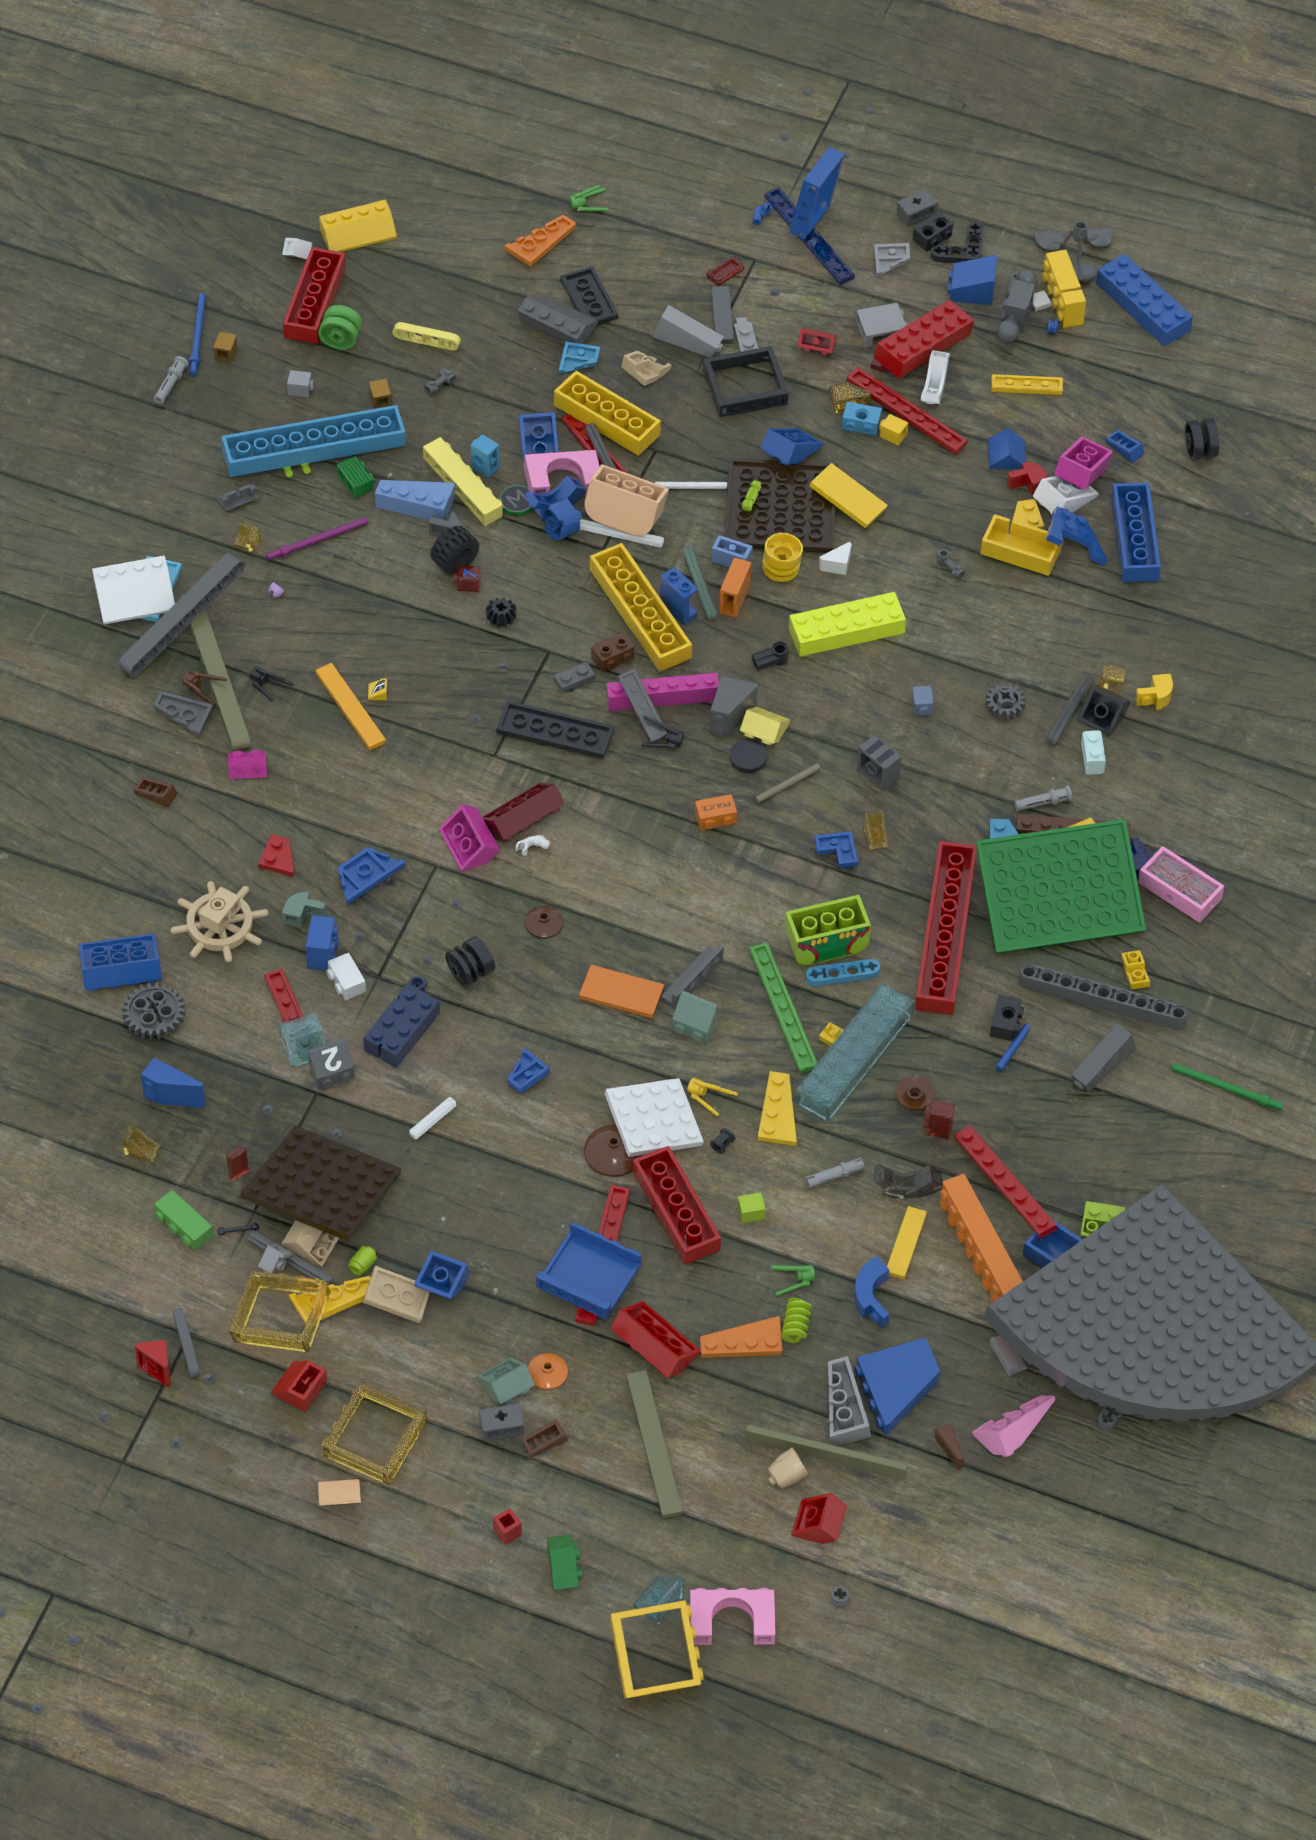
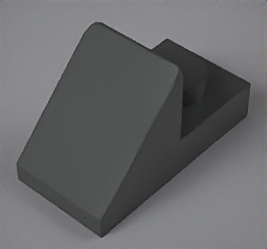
M452 511L448 521L431 517L429 520V534L440 536L451 527L463 525L454 511Z

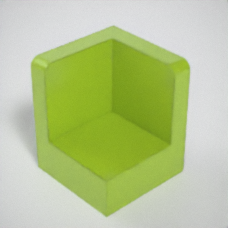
M761 1193L738 1196L737 1207L741 1223L765 1219L766 1208Z

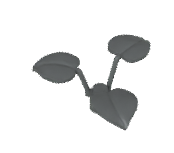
M1076 221L1074 228L1070 229L1065 240L1063 235L1056 231L1034 230V238L1041 248L1048 251H1057L1060 249V245H1065L1072 235L1074 241L1079 242L1078 264L1072 263L1077 279L1079 281H1090L1094 278L1095 269L1090 263L1081 264L1082 241L1085 239L1086 242H1090L1094 247H1107L1112 240L1113 227L1088 230L1086 222Z

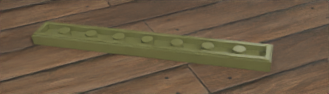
M647 1371L628 1373L626 1378L662 1519L683 1515Z
M747 1425L745 1441L785 1451L793 1447L797 1454L905 1480L907 1463Z

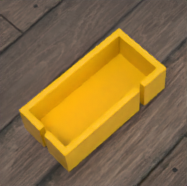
M1067 250L1046 253V259L1043 261L1044 272L1042 273V280L1047 285L1048 296L1052 298L1053 309L1056 308L1058 322L1061 321L1063 328L1083 325L1086 299L1082 289H1080L1081 286Z
M994 514L982 539L981 554L1049 576L1061 552L1062 544L1058 546L1047 541L1048 531L1014 520L1012 522L1011 534H1008L1010 519Z

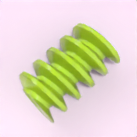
M789 1298L781 1338L788 1343H798L807 1337V1325L810 1323L808 1318L811 1316L812 1305L800 1298Z

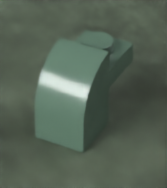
M308 892L296 893L285 903L282 911L283 924L301 928L305 916L325 917L326 903L319 900H311Z

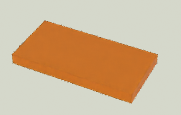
M590 965L579 994V999L653 1019L664 990V984Z

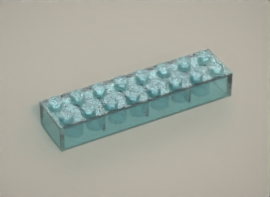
M881 983L797 1088L796 1103L829 1121L913 1015L914 1000Z

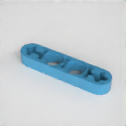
M866 959L811 967L806 972V982L810 986H823L873 979L880 973V964L875 959ZM854 968L858 972L856 974H849L847 970ZM831 971H836L839 975L837 977H831L828 973Z

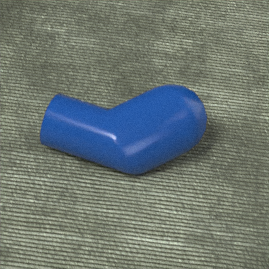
M765 203L755 208L753 224H761L762 217L768 215L772 210L771 204Z

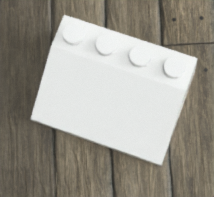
M165 555L92 569L103 624L163 614L175 604Z

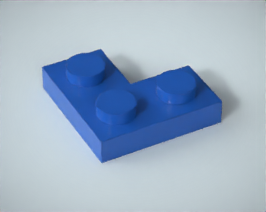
M852 831L814 835L817 855L836 853L839 868L858 866Z

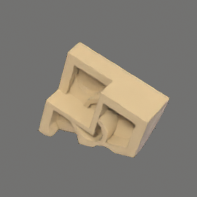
M635 351L624 355L621 367L646 386L670 371L672 365L669 363L666 365L656 362L657 358Z

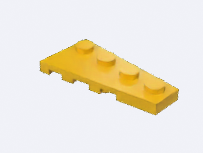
M773 1071L769 1073L758 1141L797 1146L789 1074Z
M366 1276L344 1281V1284L339 1286L334 1284L327 1285L325 1289L314 1291V1289L305 1290L306 1293L296 1295V1293L289 1294V1299L307 1327L363 1302L371 1277Z

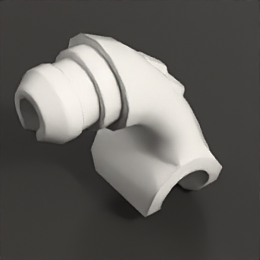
M544 835L531 836L517 842L516 852L523 850L522 855L526 856L529 847L535 845L547 849L550 846V842L545 839Z

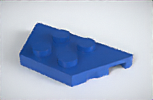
M367 847L340 865L338 873L346 903L350 904L405 867V861L403 859L399 861L392 859L386 853H379Z

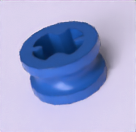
M1049 318L1048 334L1053 332L1056 335L1058 319L1052 320V318Z

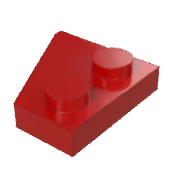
M271 834L259 860L258 867L293 877L294 869L289 839Z

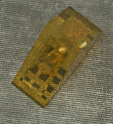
M848 382L830 386L829 398L835 413L844 412L847 402L870 406L869 391Z

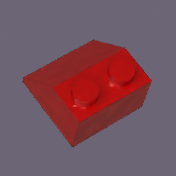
M832 1493L802 1499L791 1535L820 1544L837 1541L847 1505Z

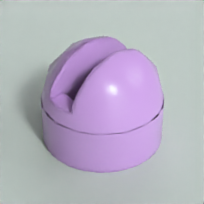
M272 582L268 589L269 595H272L273 598L280 597L285 591L274 582Z

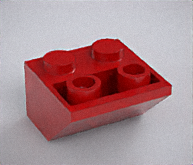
M309 1360L293 1361L271 1391V1395L306 1412L327 1383V1371L325 1368Z

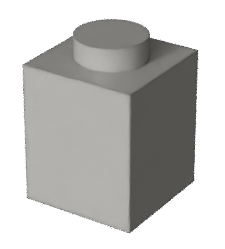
M290 370L287 382L288 395L309 398L310 391L314 390L315 385L311 373Z

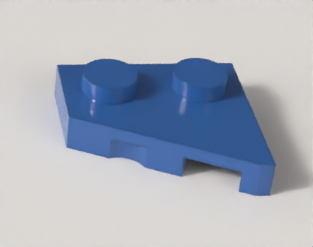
M525 1048L522 1051L520 1061L516 1062L514 1070L507 1078L508 1084L519 1094H522L550 1074V1068Z

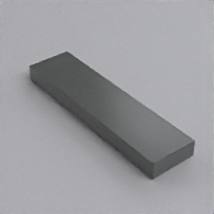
M729 286L712 287L715 332L724 336L721 341L722 344L733 343Z
M635 668L617 676L650 742H655L667 736L668 733L665 729L643 718L647 716L662 723Z

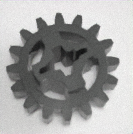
M1002 683L1000 687L995 684V688H989V693H986L985 706H988V712L992 711L993 717L999 715V719L1005 716L1006 720H1009V716L1016 718V713L1022 714V710L1025 709L1026 696H1023V691H1018V686L1013 688L1012 683L1008 686Z

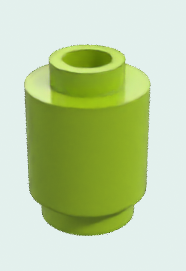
M361 1246L349 1261L348 1268L357 1276L365 1274L377 1260L375 1250L370 1246Z

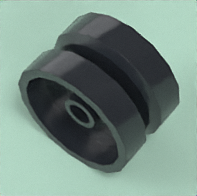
M1213 418L1202 419L1201 423L1197 420L1186 422L1185 443L1191 460L1202 459L1203 455L1207 458L1219 455V435Z

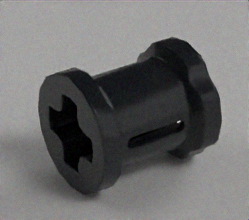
M722 1128L717 1138L710 1141V1146L719 1154H724L725 1148L735 1141V1135L729 1129Z

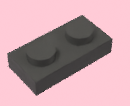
M587 662L554 675V681L561 692L595 679V674Z

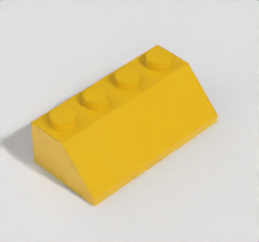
M386 199L319 216L321 234L328 250L344 252L397 238L392 214Z

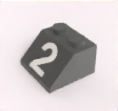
M345 1038L308 1050L310 1073L318 1090L355 1078L354 1065Z

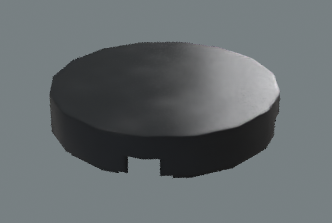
M744 739L734 744L730 750V762L738 771L753 773L762 769L766 764L767 750L758 741Z

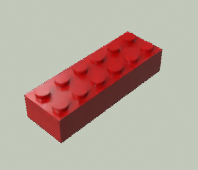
M311 247L283 322L284 338L318 344L320 340L318 335L319 327L323 321L325 311L334 302L346 269L345 253Z
M948 300L877 344L874 359L897 378H901L929 361L932 350L943 352L970 336L974 319L952 301Z
M666 1146L634 1159L633 1174L684 1265L720 1251L721 1237L671 1148Z

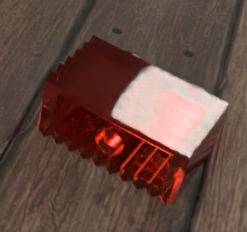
M931 1100L930 1106H926L923 1127L927 1128V1136L942 1137V1139L946 1138V1140L950 1138L955 1104Z

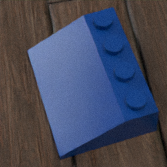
M155 933L78 944L85 990L96 991L105 987L116 988L119 985H136L141 982L153 983L157 980H162Z

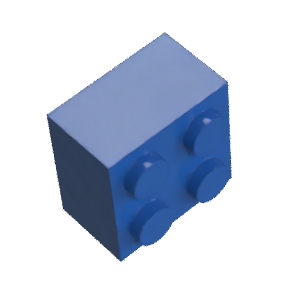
M312 915L306 942L307 969L326 971L328 969V961L336 958V952L334 951L339 946L338 926L335 925L334 917Z

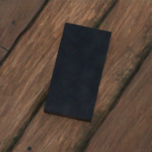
M593 266L560 276V280L577 311L597 320V325L619 319V315Z

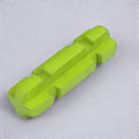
M752 481L751 487L742 503L743 510L750 511L752 509L758 492L761 489L760 481Z

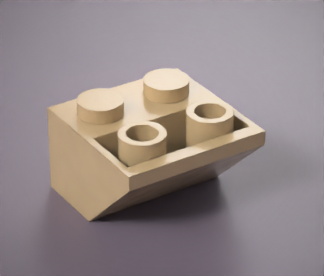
M295 1220L282 1245L304 1261L322 1267L339 1238Z

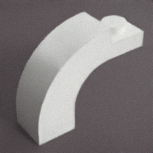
M932 350L927 379L921 395L923 402L927 404H940L950 353Z

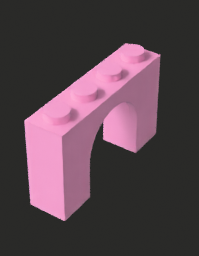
M596 450L525 455L523 468L528 490L538 494L549 493L548 474L555 470H568L578 476L581 484L588 491L590 479L599 468Z
M704 1588L690 1590V1607L692 1611L690 1626L694 1625L696 1638H693L694 1645H712V1619L718 1611L727 1607L743 1609L750 1615L753 1621L754 1645H775L774 1590H769L768 1588H759L758 1590H748L747 1588H739L737 1590H727L725 1588L706 1590Z

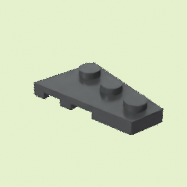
M160 691L154 703V709L200 737L213 711V705Z

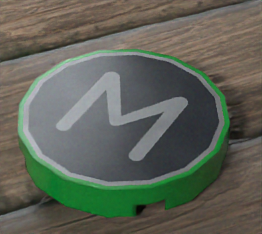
M523 485L506 487L499 496L503 504L502 511L511 516L512 514L523 516L531 512L533 508L528 505L529 501L525 498V494L529 491L528 487Z

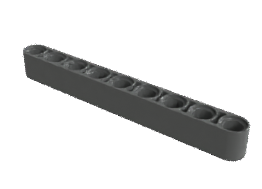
M232 553L225 554L120 658L118 666L132 677L138 676L244 571L245 563Z
M1024 964L1020 969L1019 983L1026 989L1176 1030L1182 1029L1186 1024L1187 1009L1180 1004L1034 964Z

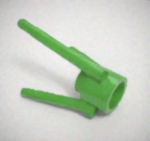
M597 185L571 195L570 203L572 209H577L578 212L608 211V208L583 207V205H586V197L604 192L606 188L599 189L600 186Z
M813 1265L770 1266L771 1269L776 1271H796L797 1280L802 1281L776 1292V1296L803 1286H810L809 1281L815 1280Z

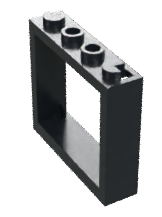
M772 346L703 359V372L719 418L788 405L789 392ZM769 361L779 389L723 400L713 371Z

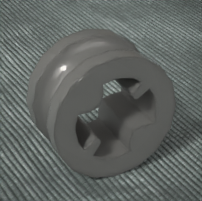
M840 1585L834 1587L831 1591V1602L837 1607L847 1605L850 1595L849 1590ZM837 1593H841L843 1599H839Z

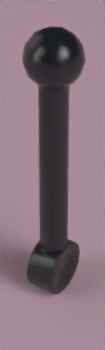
M253 1223L250 1226L227 1229L219 1227L217 1232L218 1235L222 1236L227 1232L250 1229L256 1231L259 1229V1225Z

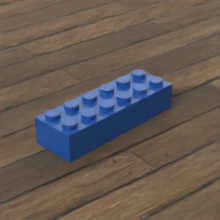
M1125 254L1097 270L1096 284L1164 347L1191 331L1193 316Z
M1149 482L1115 483L1112 487L1111 500L1122 582L1159 581L1161 565Z

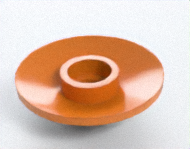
M540 1354L534 1357L528 1365V1370L534 1384L540 1389L551 1390L558 1388L566 1381L568 1376L566 1362L556 1354Z

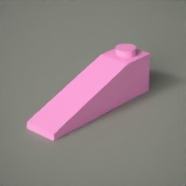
M1040 1395L1020 1405V1410L1002 1414L1003 1419L995 1423L993 1420L984 1423L974 1430L972 1434L993 1455L1010 1456L1014 1454V1450L1023 1444L1056 1400L1055 1396Z

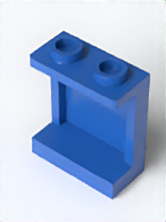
M673 567L660 576V599L669 612L684 626L698 616V612L690 605V596L695 594L698 588L676 567Z

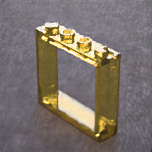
M251 1271L229 1329L233 1342L309 1352L331 1292L326 1280L305 1278L303 1276H288L283 1273L273 1274L266 1271ZM260 1288L316 1295L302 1334L246 1327Z
M361 1382L358 1388H354L350 1402L343 1406L339 1420L334 1421L331 1428L332 1432L322 1442L324 1457L390 1485L427 1422V1410ZM363 1397L413 1418L385 1467L335 1446Z

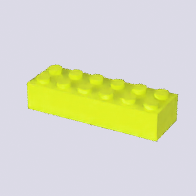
M895 592L789 615V631L799 657L905 633L906 618Z

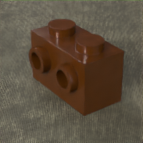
M621 632L591 646V658L603 673L633 659L634 645L625 633Z

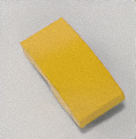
M1141 951L1121 953L1124 970L1131 990L1150 987V980L1145 970V961Z

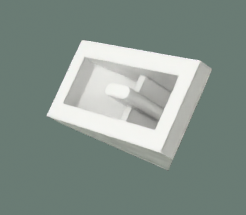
M848 542L820 556V571L846 575L852 544Z

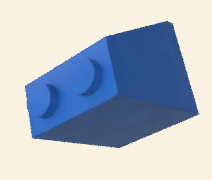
M993 255L954 263V270H950L949 281H952V283H948L947 294H951L950 301L992 305L997 256Z

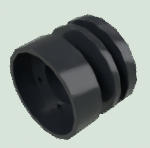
M477 936L464 941L462 947L456 946L445 954V959L451 973L464 987H468L473 982L478 981L479 976L485 977L495 970V962L491 952Z

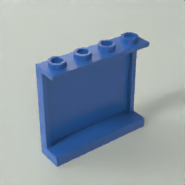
M571 1222L568 1235L544 1272L539 1271L537 1274L536 1287L607 1320L640 1269L642 1255L634 1249L622 1246L617 1241L605 1238L600 1233L587 1230L583 1225H576Z

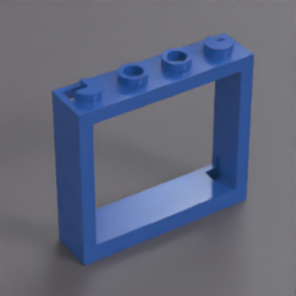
M829 147L805 177L789 233L805 240L829 209L844 153Z

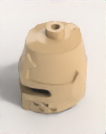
M793 1447L779 1455L768 1468L771 1476L768 1480L772 1485L776 1484L781 1489L794 1485L809 1475Z

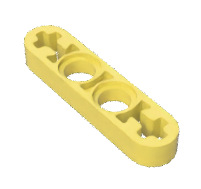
M403 322L396 323L392 332L396 338L447 350H457L461 342L460 337L454 333Z

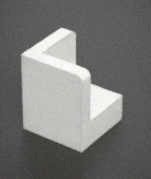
M285 238L282 255L307 260L312 243L297 238Z

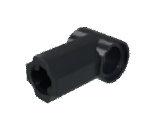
M778 641L772 645V648L752 654L751 658L755 669L759 670L774 664L779 666L785 665L789 659L788 645L785 642Z

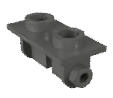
M248 483L246 486L238 488V491L233 490L223 493L218 500L224 510L227 512L259 499L255 493L256 488L254 484L250 485Z

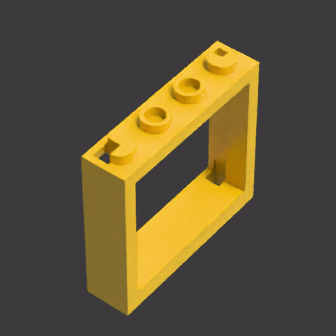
M686 1600L609 1615L624 1699L701 1685V1680H704L701 1667L698 1668L697 1659H700L698 1646L694 1647L693 1638H696L694 1625L690 1626L689 1617H692L690 1604L686 1605ZM680 1608L693 1679L633 1690L621 1619Z

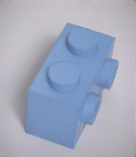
M719 535L712 547V562L729 568L734 558L751 562L753 546Z

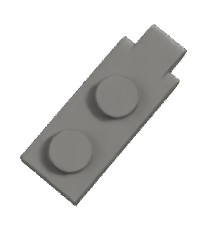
M746 317L735 318L736 324H733L739 351L758 349L752 323L747 322Z

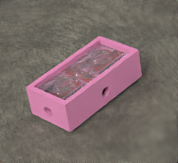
M1163 846L1140 869L1138 883L1199 923L1223 897V884Z

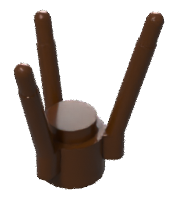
M198 671L185 673L182 677V684L197 693L209 704L216 706L199 689L201 686L200 677L219 681H227V678L204 674Z

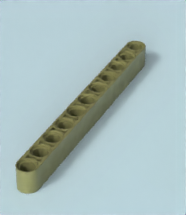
M204 610L189 627L205 673L227 678V681L208 679L232 751L251 748L247 728L206 610Z

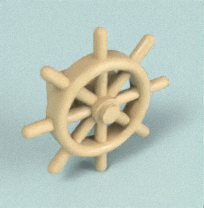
M209 881L207 883L209 894L200 897L194 903L183 898L178 899V904L188 909L187 924L172 927L170 932L172 934L189 933L192 940L196 943V946L190 952L192 958H196L204 948L210 951H223L225 961L229 963L232 961L231 949L238 947L245 940L255 945H261L262 940L251 934L252 919L266 917L269 911L262 909L251 912L249 905L243 900L249 892L248 886H243L237 894L223 887H220L216 892L214 882ZM199 915L200 922H195L197 916ZM244 921L241 928L231 924ZM208 928V931L204 935L198 931L200 929ZM228 930L234 933V935L227 938L226 931ZM215 933H218L220 939H213L212 937Z

